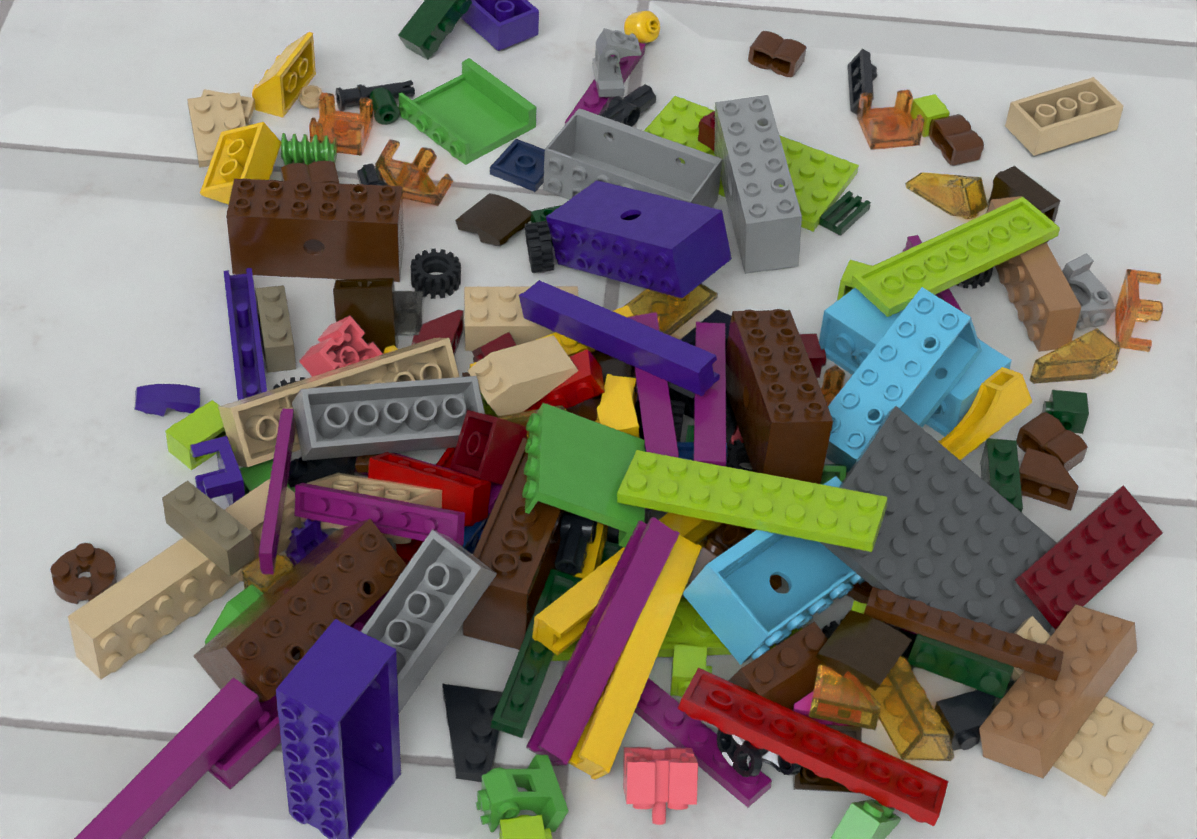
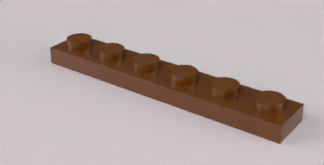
M872 587L864 611L865 615L1054 681L1059 676L1063 651L1047 644H1040L1025 639L1015 633L998 630L983 622H975L960 617L954 612L943 611L928 606L924 602L896 595L892 591Z

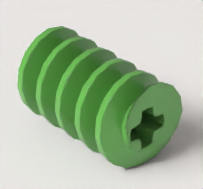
M282 133L281 159L285 165L292 164L293 160L294 163H303L305 161L307 165L314 161L336 162V136L333 143L329 142L328 135H325L323 142L319 143L317 135H314L312 142H309L307 135L304 134L300 142L296 134H293L291 140L288 141L286 134Z

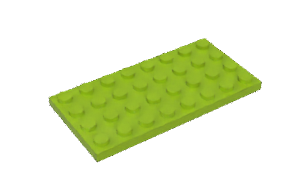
M674 96L644 130L645 132L715 156L712 149L698 141V125L700 120L714 110L684 98ZM780 136L802 215L801 227L814 232L819 225L820 216L836 203L857 175L859 165L825 153L822 150L801 144L798 141ZM679 158L681 163L685 164V161ZM720 177L719 195L725 197Z

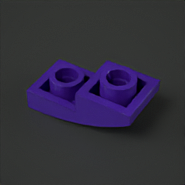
M152 384L137 387L135 391L134 410L142 411L146 414L164 417L167 408L175 409L178 412L193 413L200 407V388L181 384Z

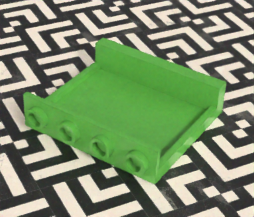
M470 58L462 61V75L413 100L402 92L399 93L398 108L401 117L409 121L420 132L426 134L437 145L443 147L454 158H457L465 165L536 127L537 107Z
M543 403L537 413L530 415L526 430L530 432L525 446V452L528 453V460L524 467V475H527V482L522 493V497L526 498L525 513L529 514L537 501L619 529V546L626 547L638 521L645 523V508L618 503L617 492L636 450L645 451V440Z

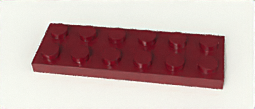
M1123 485L1015 579V582L1056 630L1075 605L1085 606L1163 532Z

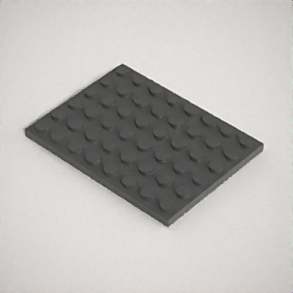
M895 406L889 411L839 486V488L888 497L887 508L873 551L869 552L823 542L820 543L872 587L892 591L896 595L924 602L928 606L943 611L954 612L960 617L986 623L993 628L1007 633H1014L1026 619L1033 616L1049 634L1052 628L1051 624L1015 582V579L1057 542ZM1010 678L1004 696L1016 682L1012 678Z

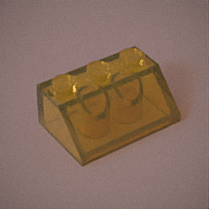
M702 283L684 298L645 289L626 305L629 306L634 316L657 312L660 332L672 335L718 298V293Z
M900 656L876 691L861 680H858L859 684H862L865 695L902 760L951 761L955 757L949 734L941 722L940 716L934 710L926 696L925 690L919 684L911 670L910 664L905 660L904 656Z

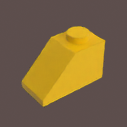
M623 378L597 407L598 421L594 422L640 438L639 425L628 379Z

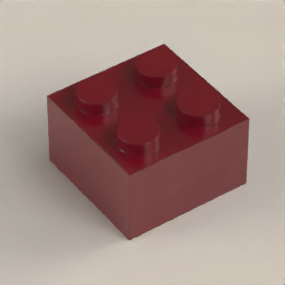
M467 410L450 469L503 485L522 439H527L526 426Z

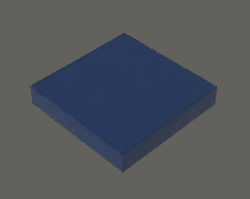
M515 139L490 166V175L536 192L544 183L545 149Z

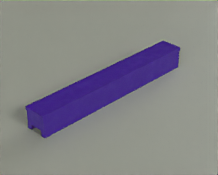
M252 268L246 269L247 274L230 275L229 270L223 271L238 400L267 391Z
M539 280L519 295L525 319L695 394L703 396L720 379L719 374L713 372L712 364L717 360L715 354Z

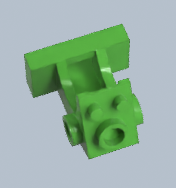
M535 755L527 769H504L499 767L482 775L481 790L477 791L478 802L475 803L477 810L484 812V815L480 816L482 825L488 824L490 832L495 831L500 820L515 818L521 810H531L536 815H542L544 829L550 828L551 832H555L569 812L548 755ZM517 787L525 788L527 791L519 792Z

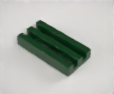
M848 191L820 216L819 225L841 236L870 209L871 202L868 200L861 202L862 197L857 195L854 198L853 193ZM855 207H857V209L848 216V213ZM844 220L841 224L835 226L839 221Z

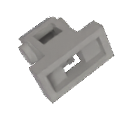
M604 28L597 38L592 67L599 97L624 96L625 87L619 61L626 56H641L638 38L634 34L626 35L618 30L612 31Z
M1087 253L1066 263L1062 270L1081 305L1076 325L1078 330L1087 326L1100 327L1106 325L1115 310L1111 293L1089 270L1094 260Z

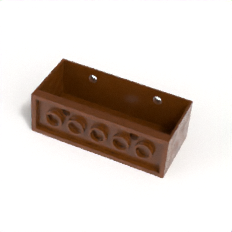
M247 178L234 179L226 215L233 274H247L246 269L252 268L253 275L322 279L394 278V282H400L404 250L402 186L255 180Z
M782 309L732 311L725 354L726 392L753 472L820 484L833 419L791 311Z
M525 438L522 439L473 553L477 559L496 572L497 575L463 622L464 636L520 650L551 568L555 569V559L561 540V520L565 510L537 501L529 514L525 513L526 498L522 497L523 489L527 482V475H524V467L528 460V453L525 452L528 439Z
M371 519L336 530L193 657L220 690L234 677L259 696V703L269 701L276 694L277 687L335 619L348 626L353 624L392 588L407 565ZM371 587V592L366 594L365 591ZM300 652L299 659L295 660L293 657Z

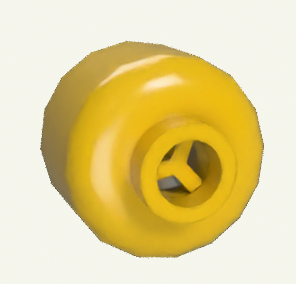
M651 11L635 12L625 20L624 32L626 35L634 34L638 38L639 43H650L659 36L660 22L658 17Z

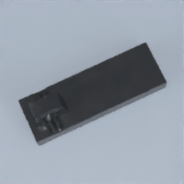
M863 48L848 64L850 111L858 116L874 99L873 80L877 77V67L871 64V54Z

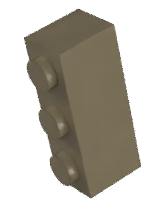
M281 285L256 288L258 317L267 373L295 370V349L285 287Z
M188 480L162 497L166 524L229 576L255 559L252 532Z

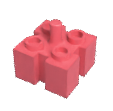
M348 316L329 325L318 338L320 343L312 346L299 362L313 377L382 355L383 353L373 342L367 344L361 338L365 332L351 316Z
M624 747L623 790L626 804H633L632 807L635 809H652V823L656 825L666 823V802L669 809L675 810L687 809L688 805H697L698 762L696 757H694L692 748L651 749L648 747Z

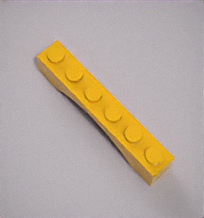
M1001 367L981 383L977 396L966 415L949 434L938 442L960 461L970 452L977 449L980 444L998 432L1001 427L1019 415L1022 410L1032 403L1023 374Z

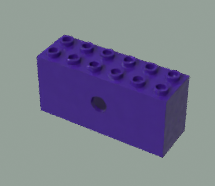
M596 180L546 216L555 257L559 265L678 298H684L732 259L722 210Z
M335 619L277 687L276 699L289 814L301 824L308 823L319 829L328 839H352L401 775L396 649Z

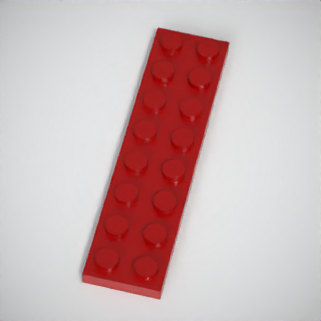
M701 668L697 669L680 701L678 710L685 712L690 718L705 721L716 726L725 734L735 735L748 741L758 749H766L781 756L786 762L799 764L812 770L819 777L834 780L852 792L862 793L877 800L882 806L895 808L908 814L917 822H925L935 826L940 816L949 781Z

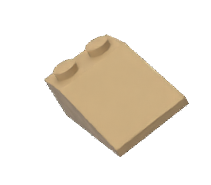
M552 335L491 352L467 371L470 376H477L480 392L501 419L512 421L579 370L556 337Z

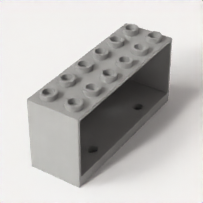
M763 95L715 102L714 154L716 157L722 158L721 181L745 274L799 266L802 215L769 96Z
M579 108L545 148L543 190L570 200L597 180L712 208L718 200L722 158ZM607 132L611 133L614 138H610ZM679 158H682L685 164L681 163Z

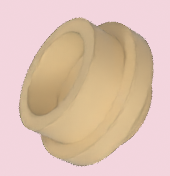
M315 85L304 87L299 95L300 104L310 109L321 106L325 101V95L321 88Z

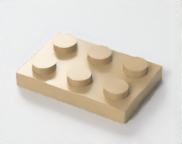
M240 92L187 99L199 168L210 165L221 132L246 126Z
M1104 696L1053 766L1106 797L1151 732L1154 724Z

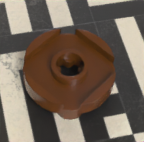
M81 543L75 549L66 552L50 569L56 594L64 601L78 604V600L91 601L117 583V569L114 558L108 552L100 548H94L90 543ZM90 572V577L82 576L78 578L79 574Z

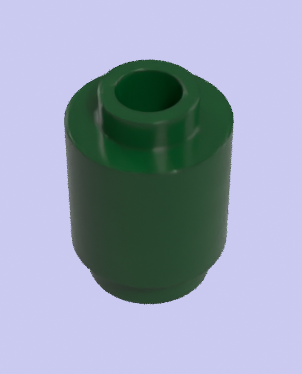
M382 87L376 88L370 93L369 105L375 120L382 125L395 122L400 115V111L393 94Z

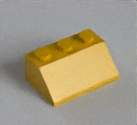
M307 32L288 45L281 55L276 57L271 68L265 71L264 77L260 82L255 84L252 90V98L255 99L256 111L283 118L298 99L301 90L316 75L314 37L312 32Z
M264 122L221 132L200 194L229 205L234 179L269 180L281 141Z

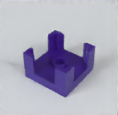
M227 436L190 445L193 457L217 453L219 470L197 475L195 477L196 488L210 499L225 495L229 506L245 496L244 481Z

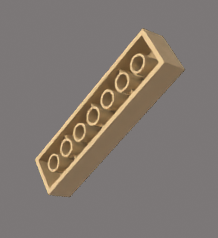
M432 338L228 403L218 408L226 436L238 466L250 467L274 458L281 411L283 408L293 409L292 402L301 389L459 377L450 339ZM296 422L292 452L300 450Z
M270 479L224 509L252 532L255 559L229 576L186 539H180L68 616L76 657L102 680L110 673L119 670L124 663L137 654L146 651L151 644L162 636L170 634L179 624L189 617L198 614L203 607L213 600L222 597L227 590L240 581L246 580L251 573L260 568L259 547ZM288 487L277 555L288 548L290 544L289 537L292 535L291 531L296 527L298 529L302 528L301 517L294 516L295 492Z

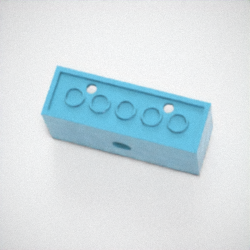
M921 287L829 404L828 409L833 419L826 458L834 464L846 466V472L849 473L889 411L895 406L922 428L982 352L971 317ZM941 370L947 372V376L943 379L936 377L937 373Z
M854 288L824 310L819 338L820 348L825 349L826 358L853 375L903 310L887 317L858 289ZM980 339L978 340L982 352L926 422V425L944 437L966 415L977 396L981 383L1001 367L1010 369L1012 360ZM941 370L937 373L936 377L943 379L947 376V372Z
M835 476L823 485L839 488L842 482ZM756 530L709 562L685 589L683 595L739 664L742 665L751 657L755 660L769 651V647L773 644L777 646L792 634V630L795 628L799 630L813 618L811 615L815 613L821 614L834 603L832 600L837 597L841 599L854 588L853 585L856 583L861 584L865 580L818 541ZM779 575L783 577L789 585L788 593L781 594L776 592L770 585V576Z

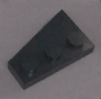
M442 683L456 779L481 782L482 775L487 774L494 766L501 731L490 726L503 692Z

